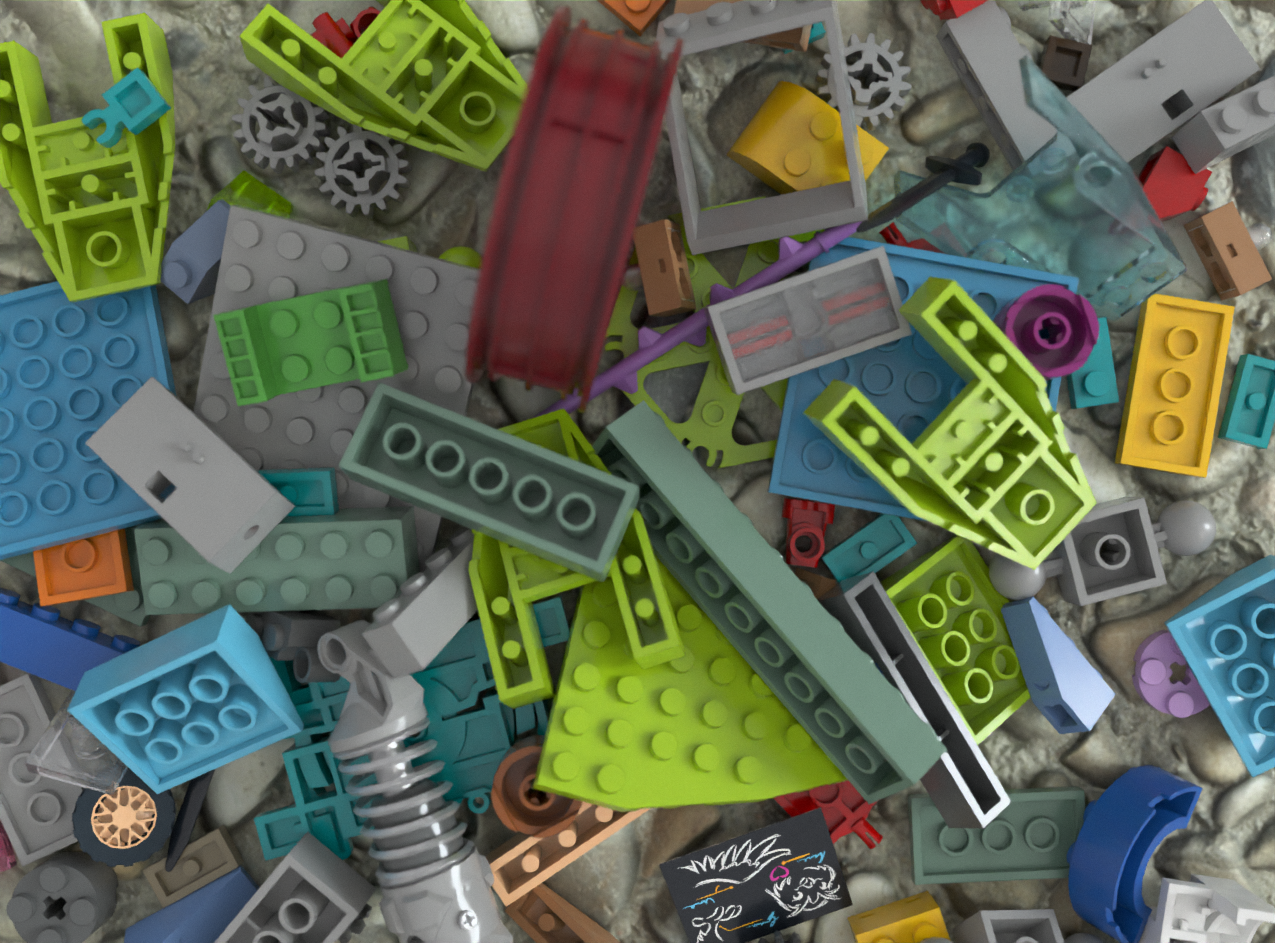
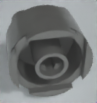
M62 851L28 872L19 881L13 892L12 899L7 904V915L13 921L18 934L27 943H82L104 925L116 910L118 900L116 901L117 875L112 867L100 861L98 863L95 862L87 852Z

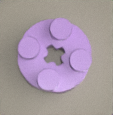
M1168 630L1155 632L1140 644L1133 660L1136 662L1135 676L1132 675L1135 690L1145 703L1160 712L1179 718L1199 713L1210 705ZM1174 662L1180 666H1186V676L1182 681L1175 680L1171 682L1169 679L1173 674L1170 666Z

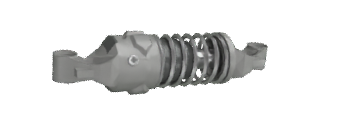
M358 620L324 634L318 641L317 651L319 659L327 670L340 674L350 682V689L340 719L327 741L331 752L334 753L333 756L342 760L338 770L344 774H356L349 781L345 791L354 796H362L357 801L353 812L361 817H369L365 821L360 833L365 837L373 838L368 854L372 858L381 861L375 874L379 878L378 882L381 884L380 889L383 898L379 906L388 930L391 933H397L400 943H513V936L501 922V916L491 891V886L494 883L491 867L486 857L478 854L476 847L473 846L474 842L462 837L468 824L456 821L454 813L458 810L460 804L455 801L446 802L442 796L450 790L453 783L446 780L433 782L427 779V777L442 770L445 762L434 760L414 768L411 765V759L432 751L438 742L428 739L405 748L403 739L426 729L430 723V718L426 717L428 712L423 703L424 688L410 674L396 678L391 676L362 635L371 625L369 622ZM368 754L369 763L348 766L357 758ZM375 773L378 784L355 787L362 780ZM374 798L369 809L362 808L364 805H366L370 800Z

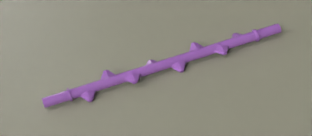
M863 221L831 227L820 234L816 232L814 233L815 237L804 244L789 236L779 238L778 261L734 289L717 283L710 287V304L707 306L778 282L823 252L829 253L831 247L855 233L856 228ZM702 308L663 334L646 326L640 327L638 329L639 349L594 378L588 402L613 386L630 394L638 391L637 371L683 341L699 347L706 343V327L709 326L704 309ZM574 388L573 394H568L566 401L560 399L534 417L563 408L570 416V413L577 410L580 405L581 397L577 396L578 389Z

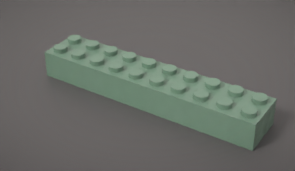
M644 400L606 426L592 447L595 450V454L599 456L613 476L639 486V500L635 508L643 517L654 554L868 804L914 786L947 750L937 738L933 728L920 719L907 704L903 694L896 687L892 686L875 667L871 657L859 649L846 634L842 624L826 611L814 597L810 587L799 580L785 564L781 554L765 541L754 528L750 518L738 510L725 495L721 485L704 471L695 460L693 453L678 441L666 427L662 417L652 411Z

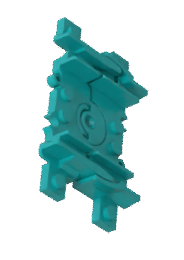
M558 596L532 603L543 647L568 641L570 626L562 597ZM472 617L423 670L410 673L424 688L423 703L428 712L426 717L430 718V723L419 735H411L403 739L406 748L428 739L437 741L438 743L432 751L410 760L412 767L414 768L434 760L445 762L442 770L427 777V779L433 782L446 780L453 783L450 790L442 795L444 801H455L461 804L464 798L469 797V809L474 813L480 814L489 808L492 800L490 792L492 793L494 775L504 754L512 745L521 740L514 741L515 711L517 735L535 728L537 721L538 735H545L550 712L547 699L512 709L499 700L498 691L492 689L488 690L482 698L484 707L457 715V712L472 707L477 703L480 691L496 685L480 617ZM269 657L304 725L301 732L285 738H295V743L282 753L295 804L259 813L254 817L265 861L287 855L307 832L341 860H345L354 850L351 837L362 835L360 831L369 817H361L353 812L357 801L362 796L351 795L345 789L351 778L356 774H344L338 770L342 760L334 757V753L330 750L327 741L330 735L323 737L322 733L333 731L338 723L350 689V682L341 676L336 682H318L301 685L294 675L293 660H275ZM368 754L362 755L348 766L369 763ZM375 773L362 780L355 787L378 784ZM334 782L336 790L327 792L324 787L330 786ZM373 798L372 800H370V801H369L366 805H364L362 808H368V809H369L370 806H371V804H372V802H373V800H374V798ZM475 798H482L484 800V803H477Z

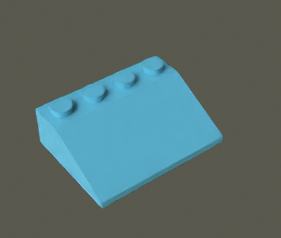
M1270 554L1231 574L1164 622L1252 778L1275 767V556Z
M230 604L84 672L67 709L156 794L299 733L304 725L258 634Z

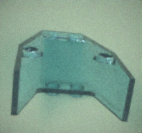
M1025 55L1019 60L1026 106L1055 127L1056 134L989 192L980 194L947 184L897 216L896 221L948 255L1077 277L1079 281L1076 294L1082 295L1089 301L1097 316L1107 317V319L1116 321L1187 271L1186 264L1133 169L1032 60ZM899 170L894 175L895 197L925 178Z

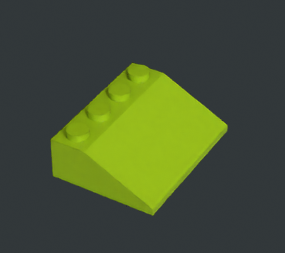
M956 534L880 583L975 742L979 745L1029 700L1031 696L1001 612L1002 606L1009 601L993 587L989 577V568L972 541Z

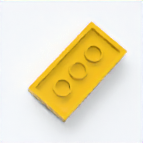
M1150 292L1143 294L1115 464L1206 478L1234 306Z

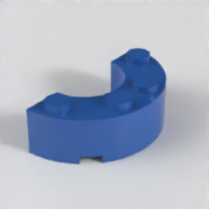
M1144 765L1130 768L1125 774L1116 779L1098 800H1093L1087 805L1083 815L1084 824L1077 840L1070 846L1066 857L1067 863L1070 864L1068 875L1070 901L1074 911L1082 920L1120 943H1139L1148 917L1152 912V909L1145 905L1142 896V880L1147 863L1155 848L1168 834L1176 829H1186L1203 789L1202 787L1157 766Z

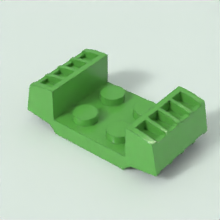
M382 279L213 315L237 405L243 406L265 402L281 394L360 379L361 383L394 376L408 370L409 367L404 353L388 280Z

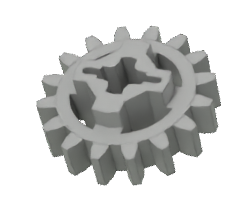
M869 33L865 43H860L857 35L852 34L848 40V47L844 45L846 61L858 57L856 63L852 66H847L856 125L860 127L862 122H866L869 131H874L878 126V118L885 124H888L894 117L892 110L900 112L906 102L900 96L908 94L911 90V84L902 80L908 76L911 69L909 66L899 67L898 65L904 54L902 50L893 54L888 52L891 40L886 39L878 46L875 44L873 33ZM825 53L820 63L825 69L818 70L815 77L816 82L825 85L817 90L816 96L820 99H827V104L839 112L831 56ZM858 77L865 78V85L869 86L868 89L860 88L861 82L857 80ZM884 97H887V100L881 105L868 109V105L872 100H882Z
M266 77L264 78L265 89L259 91L256 87L250 85L248 89L253 97L249 101L242 98L237 100V103L244 109L243 114L232 115V120L242 127L235 131L233 136L239 143L244 144L240 150L249 159L254 157V163L264 170L270 163L271 169L276 174H281L284 164H287L296 173L299 172L298 161L304 159L308 164L312 165L315 162L310 153L313 150L325 151L326 148L319 141V137L330 135L331 131L329 128L321 123L329 118V114L325 109L280 84L275 86L270 78ZM304 108L306 109V112H307V115H308V127H307V128H305V127L303 126V122H302L303 119H304V117H305V115H306V114L303 112ZM270 121H273L277 124L281 123L284 125L288 123L293 128V130L286 126L284 128L281 126L275 127ZM256 122H258L260 127L257 137L255 131Z
M356 125L353 126V132L348 133L342 126L337 127L340 138L335 141L332 138L325 137L324 141L330 148L328 153L317 152L316 157L325 164L323 168L315 170V175L320 180L327 181L319 188L321 193L325 196L334 195L330 203L338 210L346 204V213L354 218L359 209H362L368 219L373 218L374 208L379 207L385 214H388L390 211L387 202L392 199L395 202L401 203L403 199L397 190L399 187L410 188L411 185L408 179L402 176V173L411 171L412 165L407 160H400L406 155L407 150L403 144L394 145L395 139L384 135L381 136V134L370 130L365 131L364 128ZM370 144L384 149L389 157L385 158L383 155L375 156ZM348 150L344 157L340 159L341 156ZM367 162L371 168L366 169L365 177L360 178L356 172L362 171L363 163ZM385 181H388L385 187L377 193V190L381 187V185ZM339 183L344 185L353 184L357 197L345 193Z

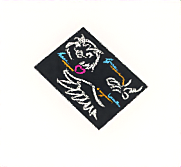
M821 807L659 864L689 943H747L775 933L776 930L781 931L853 905Z

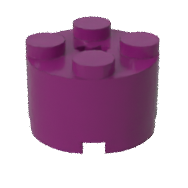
M1057 284L1037 286L1009 301L993 320V323L1044 377L1045 381L1068 375L1080 369L1089 359L1088 357L1099 336L1097 315L1089 301L1082 295H1077L1064 286ZM1047 329L1049 338L1041 339L1038 331Z

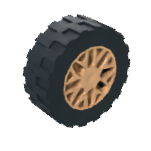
M128 766L109 769L94 778L79 795L75 803L74 812L72 813L74 838H77L80 844L79 847L84 853L87 852L91 859L97 863L100 861L110 867H116V865L128 867L133 866L134 863L146 861L164 846L173 830L176 805L171 789L156 794Z

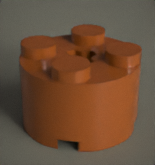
M545 735L529 736L512 745L504 754L494 775L492 785V803L499 819L507 828L516 833L518 831L523 834L532 835L534 838L551 837L565 830L576 818L583 802L531 788L532 781L536 776Z

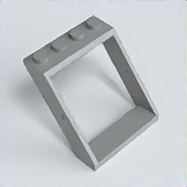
M742 0L731 4L729 2H719L704 11L688 15L686 13H676L667 17L664 21L658 22L656 40L660 41L659 49L663 50L662 58L666 59L668 52L673 53L677 38L684 40L680 54L681 57L825 21L850 174V181L701 212L676 70L665 117L686 238L692 255L868 220L867 189L836 0Z

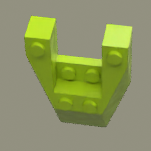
M376 0L385 8L342 59L269 3L239 36L246 59L290 91L353 125L484 172L489 170L511 142L527 88L526 82L510 59L504 57L492 40L489 29L482 20H478L465 0Z
M145 12L101 22L114 85L138 67L150 79L171 109L137 135L125 127L122 130L119 142L110 148L103 147L96 140L106 131V123L99 124L93 130L83 124V117L52 123L38 57L16 41L0 43V184L4 189L8 190L20 211L18 214L26 228L32 231L44 252L42 253L44 259L67 298L73 303L158 285L161 280L176 146L173 72L164 30Z
M929 277L898 311L967 383L966 387L912 444L855 386L834 379L803 414L909 512L1035 570L1097 502L1078 457L1075 453L1071 452L1062 432L1065 427L1058 412L1053 410L1045 392L1047 384L1044 377L955 280Z
M564 408L498 429L612 475L599 456L595 454L593 447ZM635 508L606 578L612 577L634 659L642 669L684 657L686 653L643 517ZM472 529L474 534L472 560L469 561L468 571L499 700L510 708L516 709L555 696V689L532 601L598 580Z

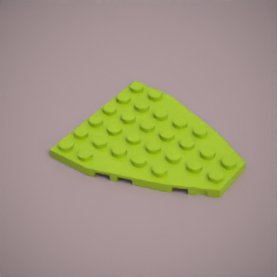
M656 555L655 557L686 653L684 657L642 669L634 659L612 577L605 578L604 583L595 581L580 587L533 788L616 811L627 812L645 808L663 807V809L686 805L704 804V806L760 802L781 795L803 792L824 785L848 781Z

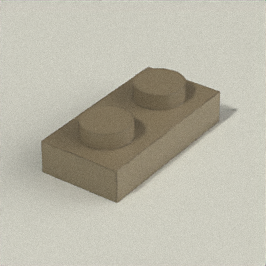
M223 824L188 843L171 872L165 870L167 856L150 864L142 871L160 904L165 908L239 867L244 860Z

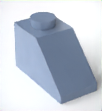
M224 200L217 201L172 243L162 261L160 281L187 304L215 294L231 207Z

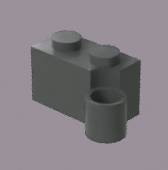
M318 610L249 612L246 616L245 621L258 634L269 657L275 660H293L294 675L298 682H336L341 677L340 674L333 673L323 666L317 651L318 641L321 636L340 628L341 620Z

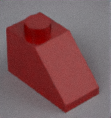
M1168 146L1162 148L1148 158L1108 231L1113 234H1119L1170 220L1188 211H1195L1208 193V188L1204 186L1212 172L1205 169L1195 174L1182 154Z

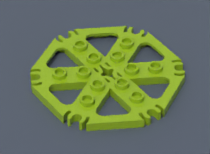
M766 196L702 208L701 212L725 206L745 203L749 201L766 198ZM681 212L668 215V219L680 224L697 308L692 311L696 313L710 304V287L717 283L730 289L733 288L702 253L692 255L687 243ZM816 231L791 235L789 237L799 242H807L814 237ZM779 238L748 245L735 287L779 260ZM634 248L605 339L622 337V342L613 341L606 344L605 350L606 352L621 351L624 358L639 349L638 328L634 327L630 320V314L642 282L636 248ZM679 323L650 329L663 334ZM709 326L706 327V343L699 347L683 341L637 371L638 391L630 394L621 390L634 406L644 400L652 411L662 417L666 427L680 443L685 438L690 441L686 447L691 452L698 446L705 447L708 451L706 466L711 467L715 463L717 450H722L721 463L718 468L774 458L777 439L743 446L737 444L732 438V428L744 393L736 395L731 392ZM709 362L691 416L684 423L671 421L644 389V380L650 373ZM788 378L760 387L781 412Z

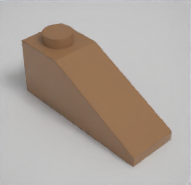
M543 883L511 903L505 910L536 943H620L610 932Z

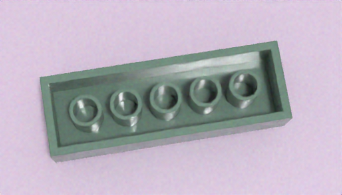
M380 382L339 464L343 472L353 481L603 583L639 500L638 485Z
M414 506L339 509L335 515L284 517L230 574L209 563L163 518L145 522L134 529L146 615L211 613L228 604L237 612L379 608L384 603L397 599L402 594V591L399 589L400 586L412 576L420 573Z

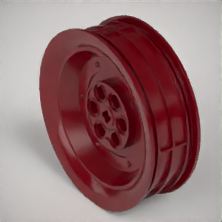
M560 5L552 16L539 48L503 169L476 287L466 349L465 377L467 382L477 384L487 369L490 381L497 382L500 376L526 382L525 389L528 391H532L534 385L562 392L561 400L565 401L568 394L572 395L574 388L578 389L577 396L581 397L578 412L585 413L684 40L677 38L673 53L668 52L666 59H663V50L659 49L660 41L655 40L653 47L625 40L624 31L618 30L615 36L588 29V21L581 19L577 26L572 28L570 7Z

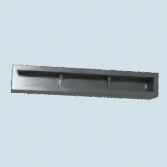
M874 571L842 580L817 600L831 616L835 617L842 624L846 634L859 649L871 657L880 673L892 686L896 687L903 694L907 704L922 721L933 728L937 738L947 748L945 753L924 774L920 781L949 828H985L1011 803V800Z

